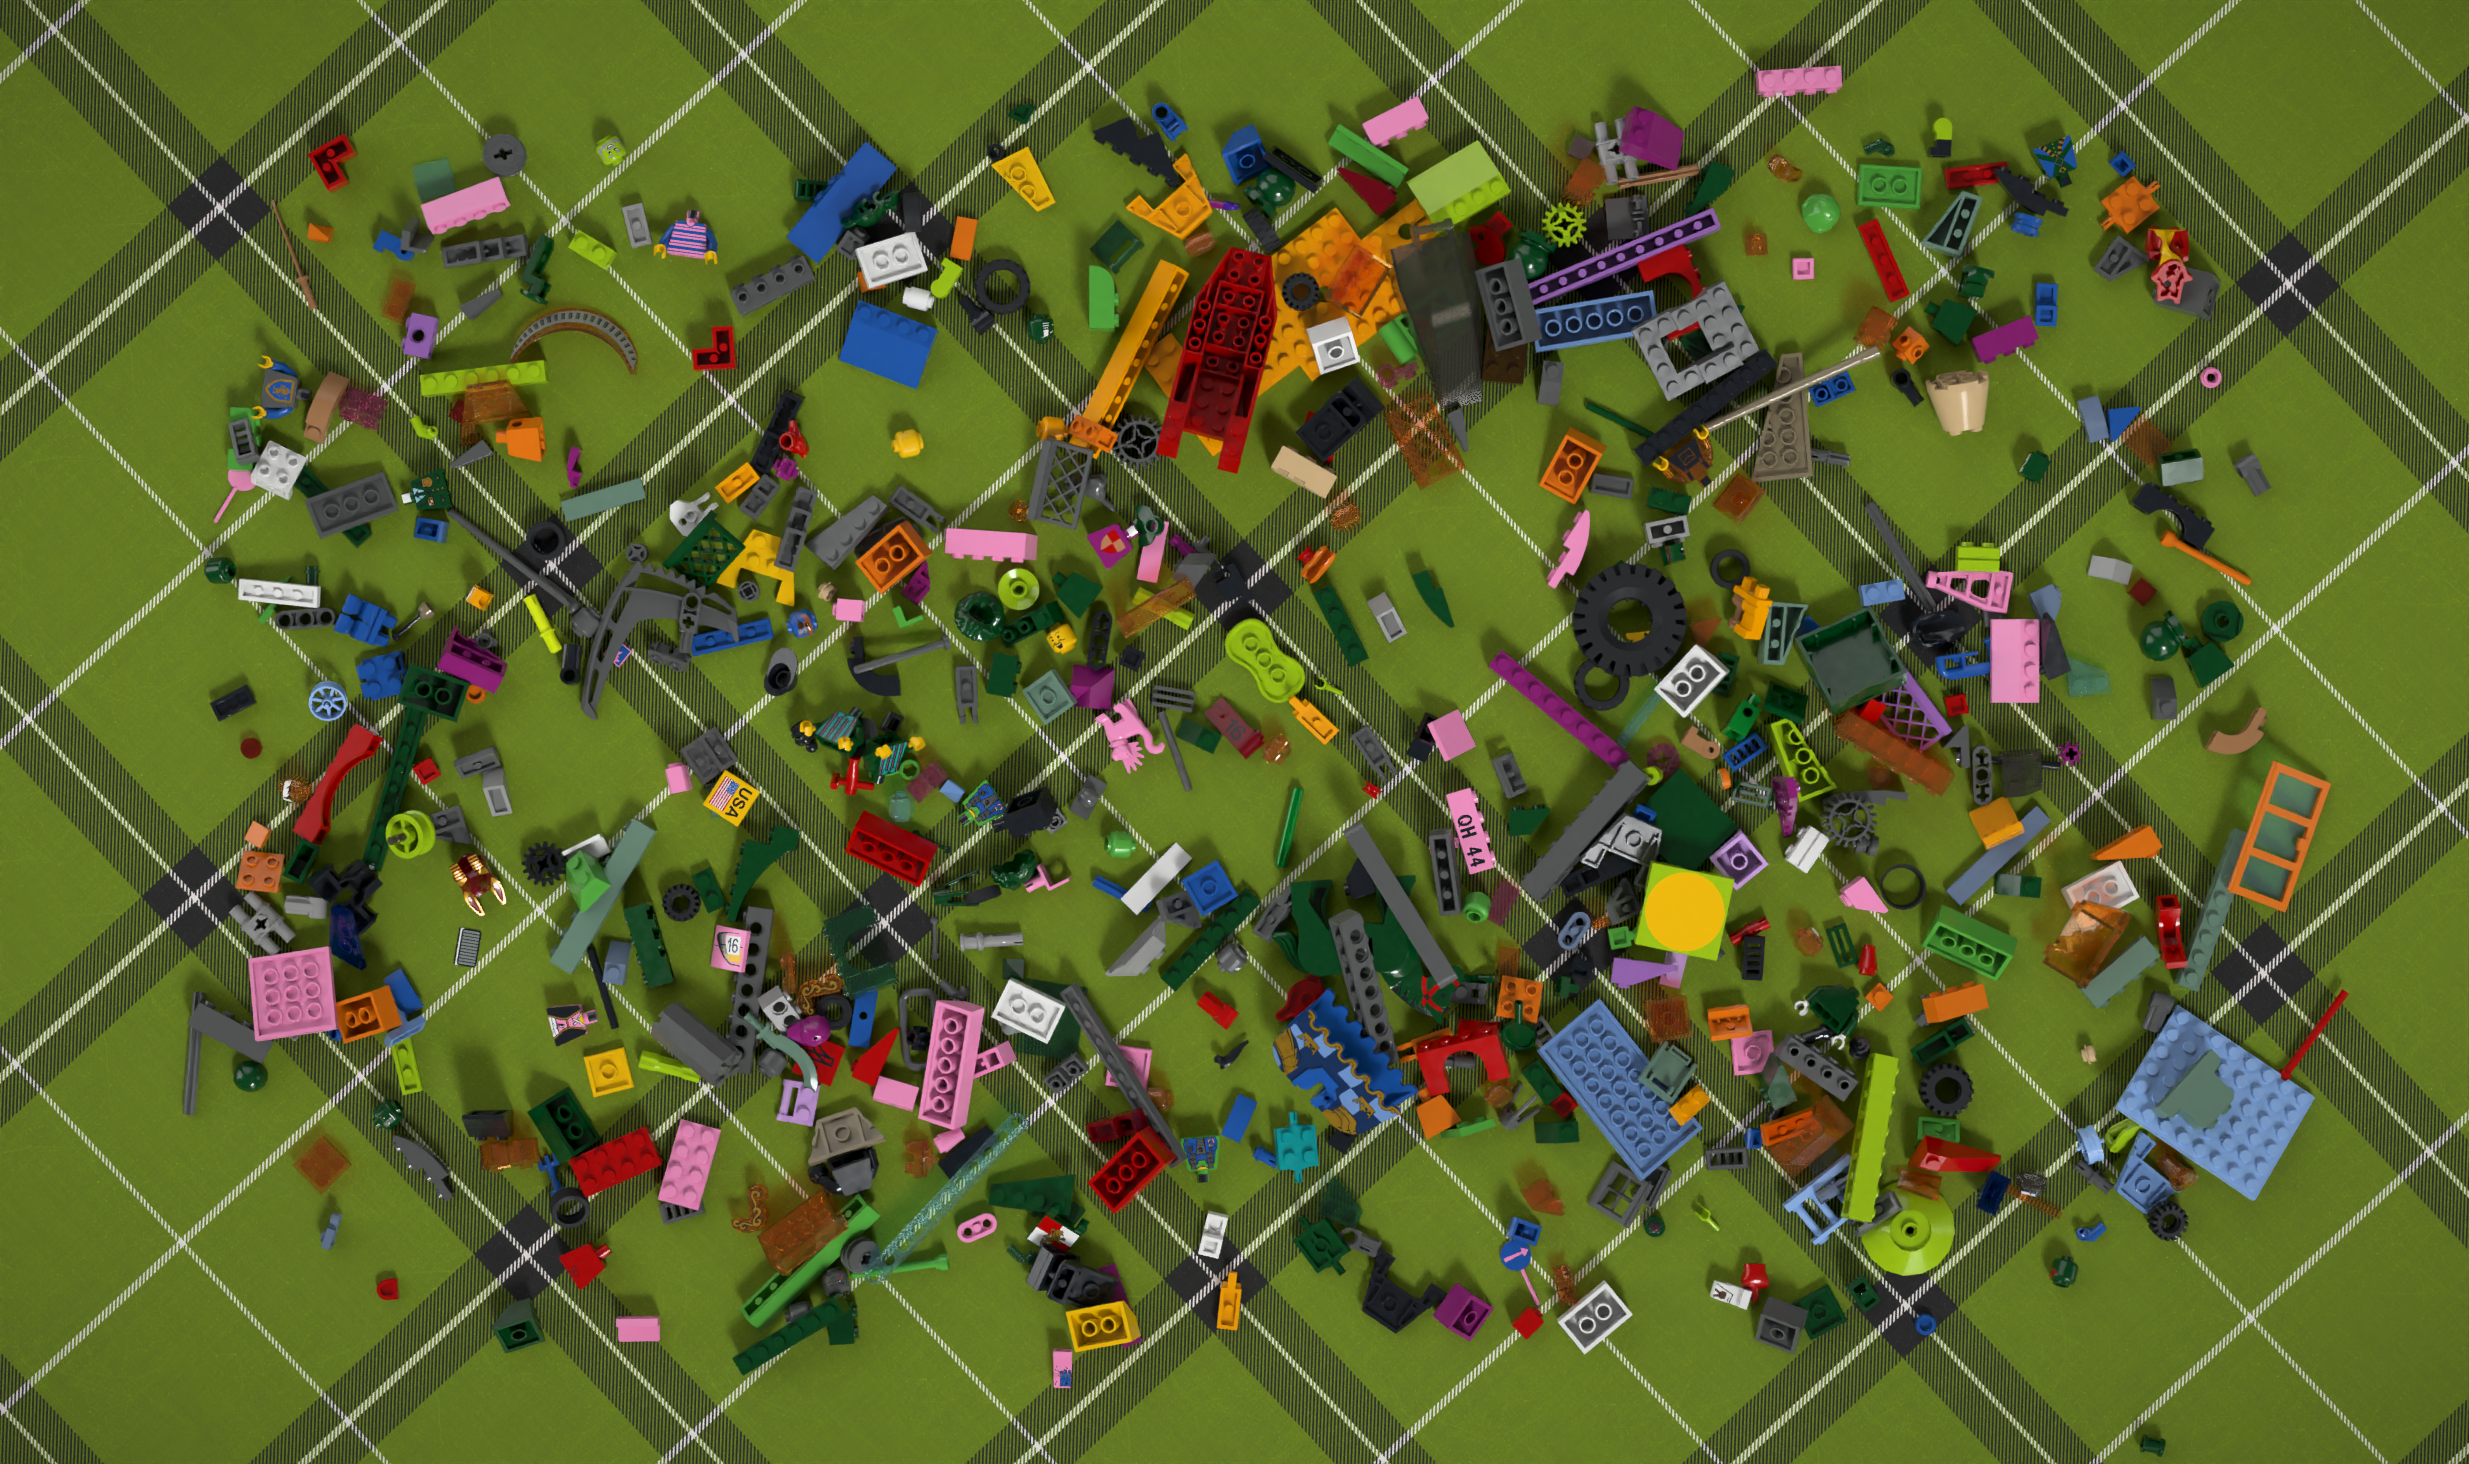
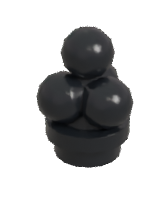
M801 720L789 729L792 733L791 736L793 739L795 738V743L798 746L805 745L808 752L814 753L818 749L817 742L813 741L816 736L814 733L811 736H806L805 732H800V723L803 721Z

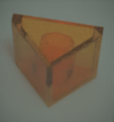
M1737 473L1712 506L1733 523L1740 525L1766 491Z

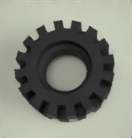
M1304 272L1289 276L1282 288V297L1285 304L1296 311H1305L1312 308L1319 298V285L1314 277H1311L1310 274H1304ZM1297 284H1304L1309 289V295L1303 300H1298L1293 296V288Z
M685 884L672 886L665 892L662 899L664 913L670 919L677 922H684L694 918L701 906L700 895H698L697 890ZM678 895H685L689 899V907L685 911H679L674 907V899Z
M2163 1201V1205L2159 1202L2157 1203L2158 1208L2153 1206L2151 1209L2154 1212H2149L2148 1214L2151 1219H2147V1222L2150 1224L2148 1225L2149 1229L2161 1240L2170 1241L2171 1239L2175 1241V1236L2181 1238V1231L2184 1233L2187 1231L2184 1226L2189 1225L2186 1221L2189 1220L2186 1212L2172 1201ZM2168 1214L2174 1215L2175 1220L2173 1224L2168 1228L2162 1227L2161 1222L2163 1218Z

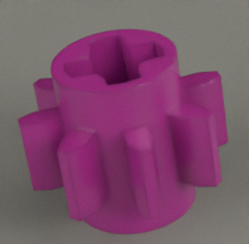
M784 456L782 461L777 459L773 466L777 470L775 475L788 482L791 477L796 479L799 473V469H796L797 462Z
M2066 741L2065 747L2058 746L2061 751L2056 756L2062 758L2061 765L2068 762L2069 766L2073 767V761L2081 762L2078 757L2083 751H2078V743L2071 746L2070 741ZM2069 750L2074 752V755L2071 757L2065 755Z

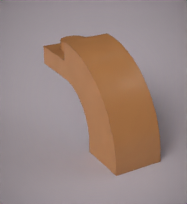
M331 371L327 374L309 409L305 421L307 424L304 437L321 444L325 442L333 414L345 395L349 381L348 378Z
M2256 707L2245 727L2237 734L2226 735L2219 731H2213L2204 749L2217 754H2236L2250 749L2264 735L2262 731L2258 730V727H2262L2266 722L2267 716L2265 715L2267 710Z

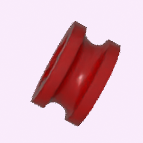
M1309 545L1297 559L1302 560L1305 566L1316 551H1312Z
M1368 781L1366 782V787L1361 789L1376 800L1378 798L1377 794L1382 792Z

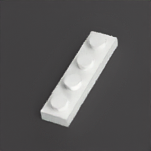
M241 578L239 579L238 600L318 608L320 607L321 586Z

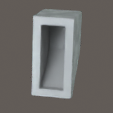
M1385 592L1367 602L1389 643L1407 633Z
M500 767L484 771L483 790L492 817L513 813L509 785L504 768Z

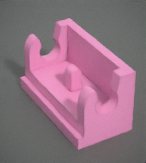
M879 1076L873 1100L913 1112L919 1087Z

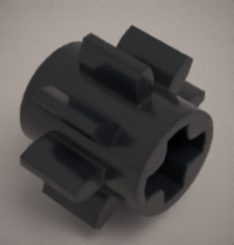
M913 1026V1030L907 1033L906 1039L907 1043L912 1045L911 1050L926 1051V1047H929L931 1033L927 1031L928 1027Z

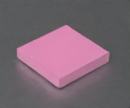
M1458 709L1427 724L1445 762L1476 747Z
M1772 1030L1753 1031V1036L1730 1039L1734 1075L1762 1072L1769 1054L1774 1052Z
M1116 1044L1146 1091L1152 1049ZM1107 1069L1105 1085L1119 1087Z

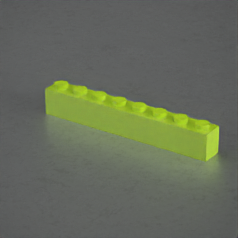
M1877 1053L1867 1056L1841 1218L1860 1222H1872L1875 1216L1876 1208L1874 1205L1875 1199L1879 1194L1878 1181L1883 1171L1881 1163L1882 1157H1884L1886 1152L1885 1139L1889 1133L1888 1121L1893 1110L1891 1103L1892 1096L1896 1092L1895 1078L1899 1072V1058Z

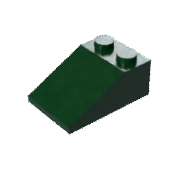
M410 663L396 703L457 722L470 683Z

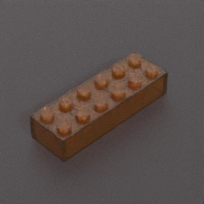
M1851 708L1841 712L1834 723V731L1839 739L1847 742V740L1853 742L1854 748L1862 753L1865 751L1871 753L1872 759L1880 764L1884 761L1890 766V770L1899 775L1902 772L1908 777V781L1915 785L1920 783L1925 787V791L1933 796L1938 794L1942 797L1955 777L1953 769L1922 751L1879 723H1874L1859 716Z

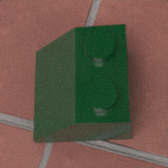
M1771 1052L1758 1079L1761 1085L1758 1087V1090L1767 1106L1771 1104L1773 1109L1777 1110L1798 1100L1782 1062L1775 1052Z

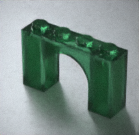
M871 904L823 921L825 926L822 927L825 938L830 939L831 946H829V951L832 958L836 957L838 965L835 967L838 976L844 979L845 985H842L846 997L850 996V999L855 1000L900 983L894 965L891 962L870 970L855 969L848 962L846 947L849 940L855 934L879 925Z

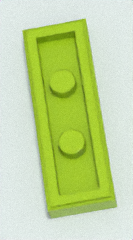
M410 1036L391 1046L402 1095L424 1090L412 1037Z

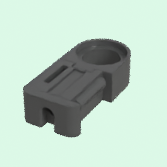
M1351 1226L1342 1229L1340 1233L1342 1238L1348 1230L1355 1233V1239L1352 1242L1345 1241L1349 1247L1376 1257L1382 1244L1381 1239L1377 1241V1239L1366 1234L1362 1235L1363 1231Z

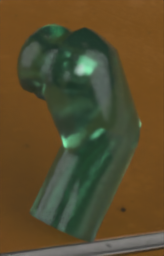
M1878 139L1863 146L1867 156L1876 151L1887 157H1891L1895 153L1894 146L1883 139Z

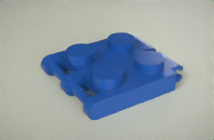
M403 650L362 660V665L356 666L359 680H367V683L360 684L364 698L371 697V700L374 701L400 693L402 687L400 675L402 674L404 680L407 673L402 655H404ZM396 656H398L401 670L398 668Z

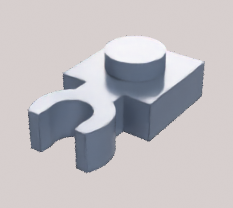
M332 1214L327 1230H323L320 1237V1242H323L321 1248L326 1250L333 1248L342 1214Z

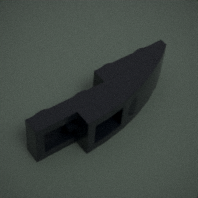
M2002 166L1999 169H1992L1991 172L2001 188L2025 209L2038 216H2044L2046 210L2059 216L2066 217L2069 209L2063 207L2065 203L2054 198L2052 201L2045 199V194L2036 190L2032 193L2035 185L2029 183L2030 178L2020 174L2018 177L2011 175V170Z
M1612 854L1603 858L1597 869L1587 865L1567 875L1560 883L1565 897L1569 898L1634 869L1641 864L1618 854Z

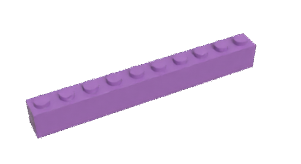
M1714 209L1706 210L1528 284L1534 307L1633 267L1640 261L1678 245H1686L1719 231L1721 225Z

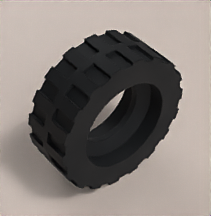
M1256 207L1242 216L1268 253L1282 244L1274 230Z

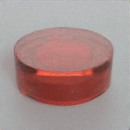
M247 738L242 742L240 749L243 756L253 759L260 756L263 747L258 739Z

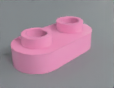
M983 1213L969 1219L958 1227V1237L961 1241L970 1243L991 1234L997 1227V1219L991 1213ZM984 1220H990L991 1225L989 1227L984 1226ZM970 1228L972 1230V1234L966 1235L964 1233V1229Z

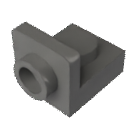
M855 225L847 230L836 250L853 261L857 257L855 249L863 247L870 239V235L867 234L865 229Z

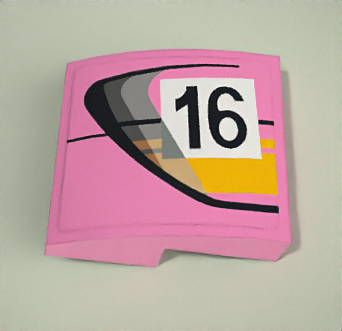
M716 925L710 966L736 972H745L751 931Z

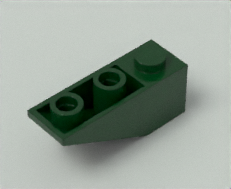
M1712 161L1710 165L1706 164L1701 174L1705 177L1701 184L1697 183L1692 193L1696 196L1693 202H1688L1684 213L1687 214L1685 219L1694 216L1727 190L1735 170L1716 161Z
M1056 600L1005 625L1002 633L999 635L1005 647L1008 648L1066 618Z

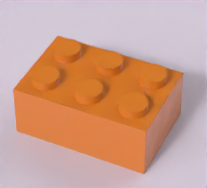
M389 985L336 1002L338 1027L344 1044L403 1025Z

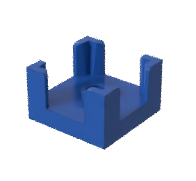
M1218 860L1181 880L1202 917L1238 896Z

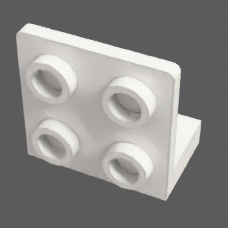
M269 441L260 457V461L257 462L250 475L251 483L290 500L293 494L292 487L307 459L296 452Z

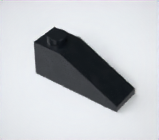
M2046 612L2043 614L2039 634V674H2044L2048 681L2071 671L2055 621Z

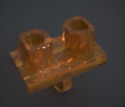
M921 1139L906 1143V1154H914V1162H906L905 1173L913 1175V1178L927 1177L928 1170H932L933 1162H939V1157H933V1149H929V1140Z

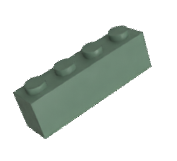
M2140 935L2084 982L2078 990L2094 1008H2104L2110 1003V997L2115 993L2117 995L2122 993L2127 988L2125 985L2130 980L2133 982L2142 975L2141 971L2146 967L2151 968L2158 962L2157 958L2161 954L2145 936Z

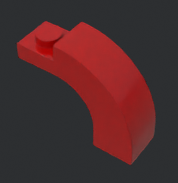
M2177 894L2156 896L2155 901L2157 944L2161 954V961H2164L2166 969L2187 967V959L2180 934L2181 907Z

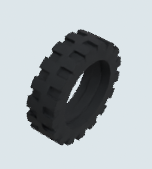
M996 259L985 264L978 272L975 280V293L981 305L991 313L999 315L1012 314L1020 310L1027 302L1030 294V280L1023 267L1015 261ZM998 270H1008L1019 279V294L1016 299L1007 304L995 303L990 300L986 293L985 286L988 277Z
M1589 659L1583 662L1576 671L1574 679L1575 693L1580 702L1586 707L1597 711L1610 710L1621 704L1629 692V678H1621V676L1617 675L1619 687L1616 694L1608 700H1595L1589 696L1584 684L1586 675L1595 666L1590 663Z

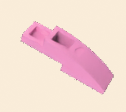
M1584 510L1583 513L1578 512L1573 520L1575 526L1572 531L1568 529L1562 537V540L1565 541L1562 546L1569 551H1563L1558 559L1560 565L1556 570L1552 569L1546 578L1549 580L1547 585L1552 589L1556 588L1565 572L1573 576L1582 560L1587 546L1590 527V514L1587 510Z

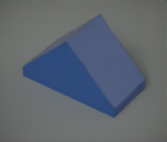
M2137 406L2105 411L2109 433L2108 440L2110 442L2117 440L2141 408Z
M417 517L414 537L446 543L450 523Z
M1511 1216L1505 1236L1536 1246L1542 1226Z

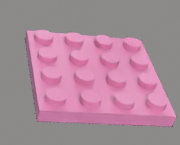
M331 947L248 959L255 1041L259 1042L338 1029Z

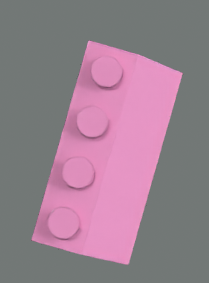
M2039 619L1990 620V703H2039Z

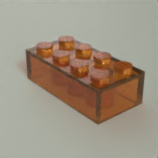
M821 1188L760 1233L757 1238L770 1266L785 1276L849 1229V1226L835 1197Z

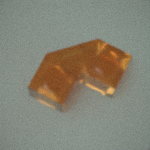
M537 1137L479 1145L482 1170H491V1173L503 1172V1168L520 1166V1169L532 1168L533 1163L540 1162Z

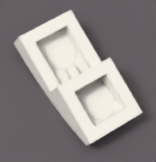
M1208 1210L1198 1254L1219 1258L1228 1215Z

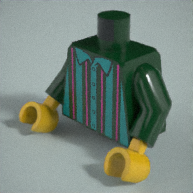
M853 707L849 714L835 711L822 722L802 721L800 723V732H805L806 736H811L814 733L822 746L852 757L857 747L864 744L865 728L859 720L864 713L857 707Z
M894 733L867 739L865 755L863 756V767L873 774L871 780L874 783L882 784L885 775L898 770L904 753L913 748L916 751L920 750L926 744L922 737H912L910 741H907Z

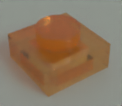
M1887 764L1866 770L1872 790L1893 784Z

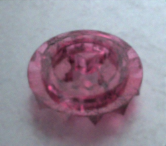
M1657 744L1647 754V766H1657L1662 769L1663 777L1673 774L1680 763L1677 750L1669 744ZM1660 751L1662 752L1664 757L1672 758L1669 759V761H1666V769H1664L1662 763L1654 762L1660 758Z

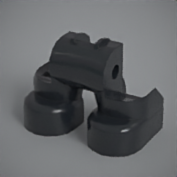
M361 859L351 862L340 874L335 871L334 864H327L321 870L315 871L306 881L327 903H331L342 890L349 887L353 892L349 900L342 901L334 909V912L352 931L362 935L375 923L379 914L372 910L365 901L383 883L379 880L378 874H373L368 869L369 864L364 863Z

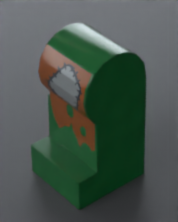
M1682 542L1660 548L1664 566L1686 560Z

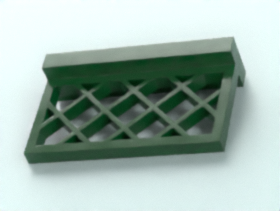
M710 510L662 564L668 570L672 566L681 575L685 574L689 582L696 579V588L706 586V590L746 547L715 520L717 514L713 510ZM714 528L718 531L720 537L713 536L711 529ZM701 540L709 541L710 548L703 547ZM714 542H722L723 549H717ZM727 543H731L738 550H729ZM691 551L699 552L700 559L693 558ZM704 553H712L713 560H707ZM717 554L725 555L726 562L719 561ZM680 562L689 563L690 569H685ZM694 564H701L703 571L696 570ZM707 565L715 566L716 572H709ZM697 576L705 577L706 584L704 585L700 582Z

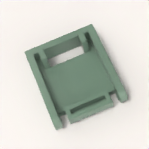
M1665 1039L1637 1080L1665 1102L1672 1104L1698 1064L1694 1062L1689 1068L1686 1067L1692 1059L1673 1044L1665 1050L1669 1044V1041ZM1655 1078L1668 1089L1664 1092L1651 1080Z

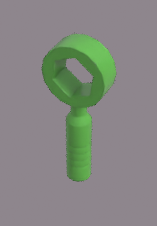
M906 760L896 772L885 776L900 774L906 780H913L920 774V765L914 760ZM912 763L917 768L914 776L908 777L903 772L906 764ZM869 772V778H872L873 774Z

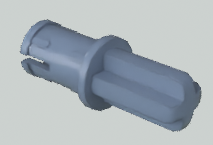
M1848 1174L1836 1182L1831 1181L1830 1185L1815 1193L1821 1205L1835 1196H1840V1193L1846 1188Z

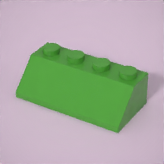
M1942 904L1928 929L1921 947L1997 981L2014 956L2018 939Z

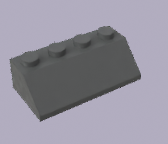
M1521 258L1475 271L1496 352L1541 340L1542 335Z

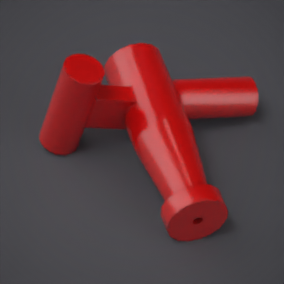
M854 754L852 757L848 756L849 766L846 777H840L838 772L832 774L830 788L833 790L837 789L838 785H845L844 793L847 795H855L857 788L874 791V782L858 780L859 762L861 761V756L858 754Z

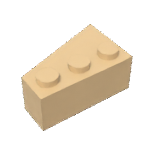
M1289 445L1288 447L1282 446L1271 466V470L1325 499L1337 478L1334 475L1335 471L1327 466L1323 468L1318 466L1316 460L1307 455L1304 458L1298 454V450Z

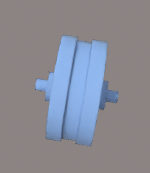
M333 681L318 683L310 693V711L315 717L324 721L338 719L346 710L348 699L346 690L340 684ZM328 688L331 689V691L325 693L324 689ZM334 690L339 692L340 696L334 697ZM317 691H320L323 698L314 696V694ZM343 700V707L335 703V701ZM313 701L322 702V704L316 708ZM334 707L339 711L331 713V708ZM322 708L327 709V713H324L320 710Z
M2088 1125L2083 1129H2076L2079 1145L2076 1147V1151H2081L2088 1165L2094 1164L2096 1161H2103L2104 1153L2101 1143L2105 1141L2103 1138L2100 1139L2093 1125Z

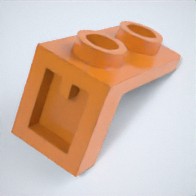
M1079 415L1075 416L1068 430L1070 435L1084 440L1107 453H1110L1118 437V434Z

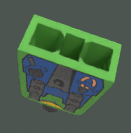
M986 779L962 802L967 810L957 818L964 827L973 820L978 826H981L1002 816L1007 806Z
M1220 1134L1180 1137L1181 1146L1188 1157L1185 1160L1187 1170L1189 1172L1197 1171V1183L1210 1182L1209 1170L1217 1169Z

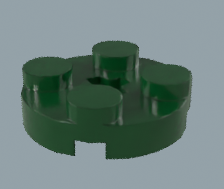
M2217 601L2209 604L2201 615L2203 634L2215 642H2228L2242 631L2244 624L2243 615L2237 606L2231 602ZM2221 615L2224 616V620H2227V624H2224L2222 628L2217 623V619H2220Z

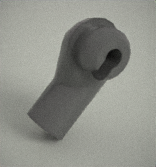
M943 979L938 985L951 998L965 1000L966 996L970 994V991L965 986H961L958 990L946 979Z

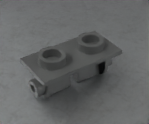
M659 641L657 643L652 642L650 649H648V659L658 665L670 666L674 671L687 672V666L692 658L689 653L679 652V649L675 648L673 654H670L671 646Z

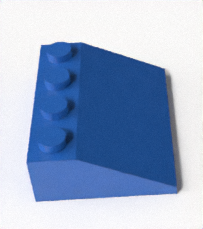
M859 300L839 360L917 389L939 331Z

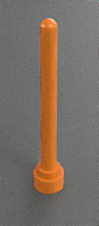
M2167 529L2160 540L2161 545L2167 548L2174 546L2245 585L2251 584V578L2180 541L2173 531Z

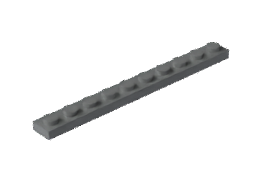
M1077 982L1070 985L1059 994L1133 1110L1143 1109L1149 1126L1176 1156L1169 1164L1171 1169L1188 1158Z

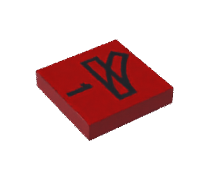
M828 1040L815 1047L801 1046L815 1065L818 1082L831 1086L846 1047ZM795 1062L792 1072L803 1076L799 1065Z

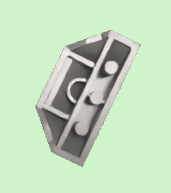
M1161 916L1105 972L1107 976H1137L1139 973L1144 975L1151 968L1149 963L1154 957L1158 960L1166 952L1163 949L1166 946L1165 921H1162Z

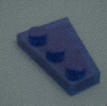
M335 903L331 907L329 947H331L333 955L362 971L367 965L353 912Z

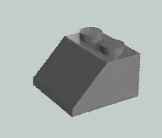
M1769 1296L1760 1316L1755 1340L1794 1355L1808 1311Z

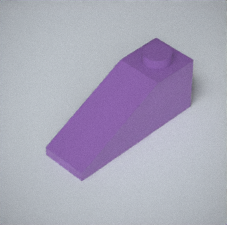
M1616 957L1613 962L1611 983H1617L1616 987L1629 989V985H1635L1678 970L1679 965Z

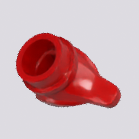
M789 421L788 432L780 436V446L794 454H799L804 459L809 452V446L806 444L805 437L798 429L796 421Z

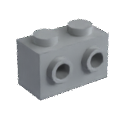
M1686 515L1643 525L1647 545L1652 544L1653 548L1665 546V541L1673 540V544L1686 541L1685 537L1690 536Z

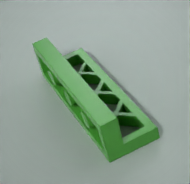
M1341 124L1337 126L1336 131L1327 143L1396 189L1409 171L1407 167Z

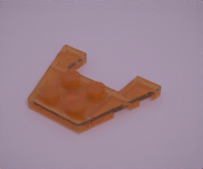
M508 379L466 386L460 446L479 442L475 424L512 418H534Z

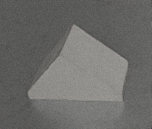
M2092 555L2087 576L2128 585L2133 565L2117 559Z

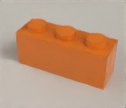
M1974 981L1962 983L1963 987L1961 988L1952 986L1945 988L1946 992L1944 993L1941 990L1929 993L1930 997L1922 999L1927 1023L1942 1022L1989 1008L1984 984H1975Z

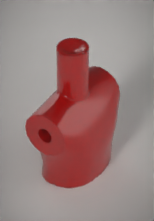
M1744 1264L1743 1274L1741 1275V1287L1752 1291L1751 1302H1759V1289L1768 1288L1769 1285L1766 1264Z

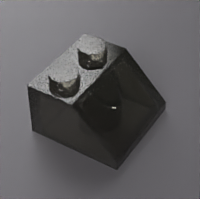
M2041 748L1999 751L2001 792L2004 798L2027 796L2043 789Z

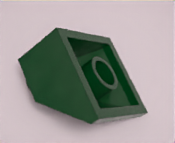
M530 1298L509 1304L492 1325V1330L505 1353L545 1341L536 1309Z

